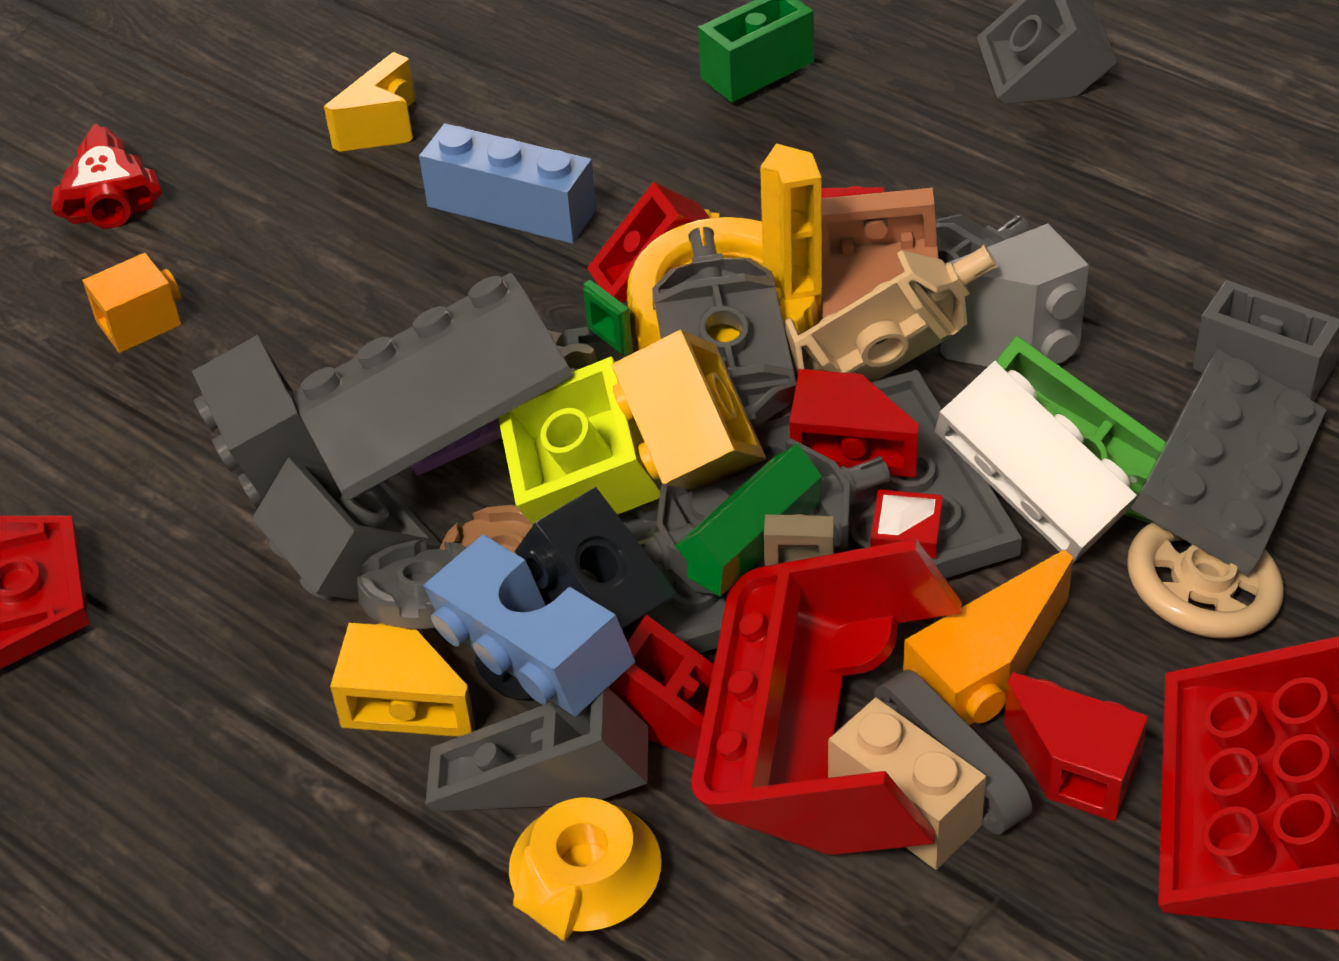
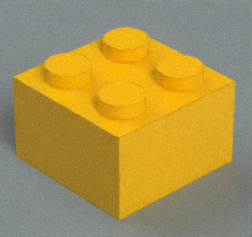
M680 329L611 364L619 382L613 385L615 399L625 417L630 421L635 419L644 439V442L638 446L644 466L653 479L657 480L660 478L663 485L696 490L726 479L766 459L715 344Z

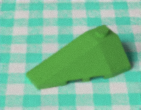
M1016 335L996 362L1007 373L1010 370H1014L1025 377L1037 393L1036 400L1053 416L1060 414L1069 419L1081 432L1084 438L1082 444L1100 461L1105 458L1118 465L1128 476L1131 482L1130 489L1138 495L1165 441ZM1134 501L1124 514L1147 523L1153 522L1131 509Z

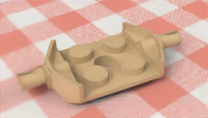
M984 244L981 248L954 264L950 262L947 265L941 259L901 250L897 255L905 270L902 274L890 281L879 284L872 292L839 312L826 316L819 324L802 334L797 330L794 321L791 318L785 321V334L796 383L799 369L862 374L870 382H875L960 332L967 325L965 296L969 295L970 292L966 285L994 268H998L989 249ZM887 339V340H885V341L882 342V343L876 344L877 342H879V341H881V340Z

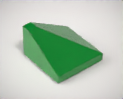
M592 280L583 283L587 328L619 353L628 356L633 352L629 308Z

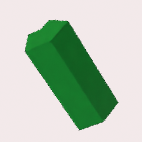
M798 443L775 455L675 545L688 562L687 578L721 597L741 576L747 573L764 557L765 514L809 515L819 505L822 475Z

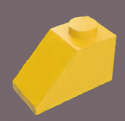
M383 623L348 624L330 685L341 728L457 737L475 731L474 716L467 684L416 629L394 627Z

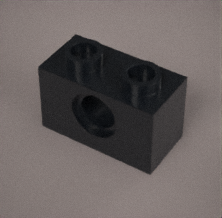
M597 487L592 488L536 521L514 551L518 556L526 560L537 587L542 588L551 601H554L568 587H571L616 614L625 637L646 614L654 620L677 594ZM582 569L591 572L598 582L589 579Z

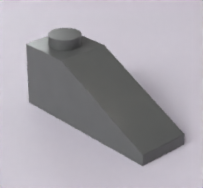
M609 687L576 717L553 702L547 703L431 747L425 805L433 811L554 806L569 799L582 797L602 800L648 784L649 726Z

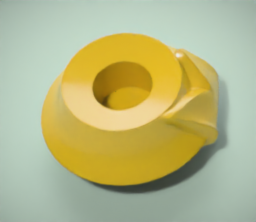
M582 797L560 802L534 820L515 843L509 863V878L514 892L513 906L530 916L561 941H566L573 931H593L613 926L632 916L652 895L660 877L661 853L651 829L632 812L596 798Z

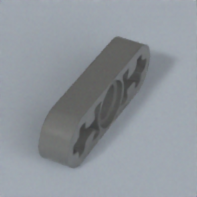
M904 670L876 687L874 697L986 775L982 826L991 833L999 835L1030 816L1032 812L1031 799L1019 776L918 674L911 670Z

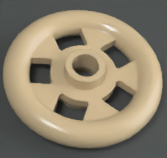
M1155 522L1145 526L1133 539L1128 551L1127 567L1129 577L1136 592L1153 612L1182 630L1210 638L1228 639L1243 637L1265 628L1276 617L1281 608L1284 597L1283 580L1275 561L1265 548L1260 560L1247 576L1238 571L1236 565L1232 563L1228 565L1193 544L1186 551L1178 553L1170 542L1183 541L1184 539ZM1155 567L1171 568L1173 582H1162L1156 573ZM1237 587L1256 596L1250 605L1247 606L1232 598ZM1188 598L1199 603L1214 604L1215 611L1188 603Z

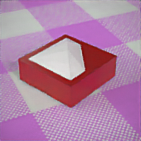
M878 489L870 547L917 539L929 557L936 559L943 495Z

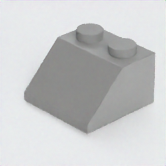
M1048 223L987 247L994 257L998 268H994L966 285L970 292L969 295L965 296L967 325L957 334L941 342L940 353L948 360L988 367L999 358L1017 335L1056 364L1079 354L1089 264ZM966 256L960 257L950 262L954 264Z

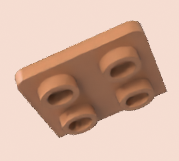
M933 187L821 198L823 318L839 312L872 292L879 284L890 281L905 272L897 255L901 250L938 259Z

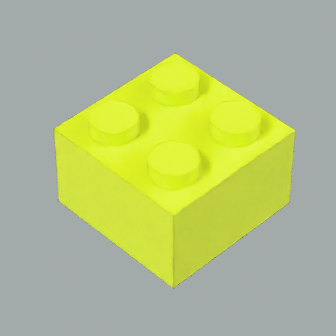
M612 356L573 371V377L498 417L516 507L532 525L594 487H597L617 515L660 498V478L657 480L652 478L644 466L638 446L644 442L637 423L635 419L630 421L625 417L615 399L613 385L619 382L611 364L615 363Z

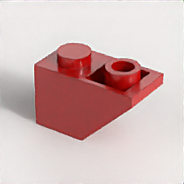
M1012 672L1007 684L1004 726L1046 798L1116 822L1141 759L1148 715L1129 710L1116 702L1101 701L1061 688L1059 685L1048 680H1037Z

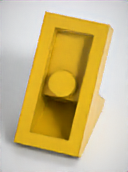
M392 52L324 106L333 149L342 152L402 144L413 139L408 106L415 102L416 98L409 58Z

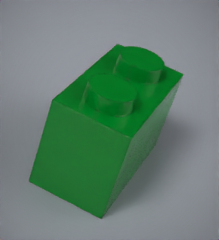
M754 0L698 27L701 79L731 103L814 62V11L799 0Z

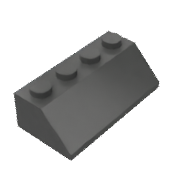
M510 272L503 277L491 276L481 280L469 290L468 296L448 307L437 306L423 312L413 321L412 327L392 338L385 336L368 342L357 352V357L335 369L325 367L313 372L303 380L300 388L291 393L307 430L345 500L348 501L573 377V374L526 292Z

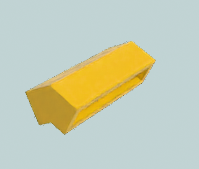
M776 144L760 166L763 267L772 271L775 287L781 288L785 301L821 295V175L811 152Z

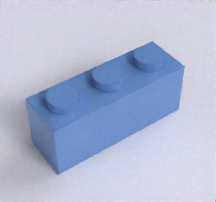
M445 123L419 155L427 207L574 244L597 210L592 159Z

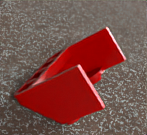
M917 539L763 566L745 573L734 583L726 599L691 780L694 795L714 816L827 855L934 844L935 830L886 771L828 778V739L834 735L843 676L865 673L880 666L894 649L898 623L961 613L962 601Z

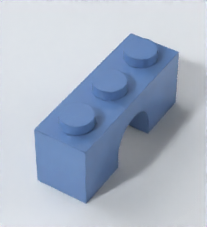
M484 534L423 585L435 609V612L431 615L432 623L449 643L456 647L461 643L466 644L475 651L479 659L492 672L501 675L507 671L518 679L525 691L534 700L543 705L552 701L574 717L635 663L616 614L571 587H568L546 606L526 560Z

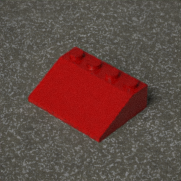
M1339 636L1165 673L1158 905L1164 913L1339 930Z

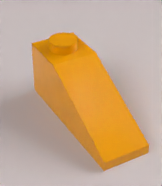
M1064 549L963 606L961 613L947 615L905 639L903 671L911 670L918 674L969 726L975 722L980 724L992 719L1006 704L1007 684L1012 672L1021 675L1025 674L1067 603L1073 557Z

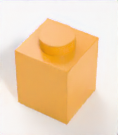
M142 253L82 280L96 323L119 353L181 325L175 302L182 299L179 287L168 269L159 271L146 253Z

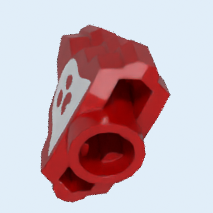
M94 124L78 147V157L73 160L72 166L65 170L64 178L61 180L60 185L53 189L51 207L54 215L65 218L71 224L91 222L97 227L109 229L123 225L131 214L152 209L155 200L162 195L155 170L143 168L139 156L126 153L123 141L108 127H100Z

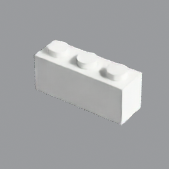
M994 361L940 411L934 432L1059 552L1065 549L1073 557L1074 563L1127 512L1137 495L1130 489L1131 482L1118 465L1105 458L1100 461L1082 444L1084 438L1081 432L1069 419L1060 414L1053 416L1036 400L1037 393L1025 377L1014 370H1010L1007 373Z

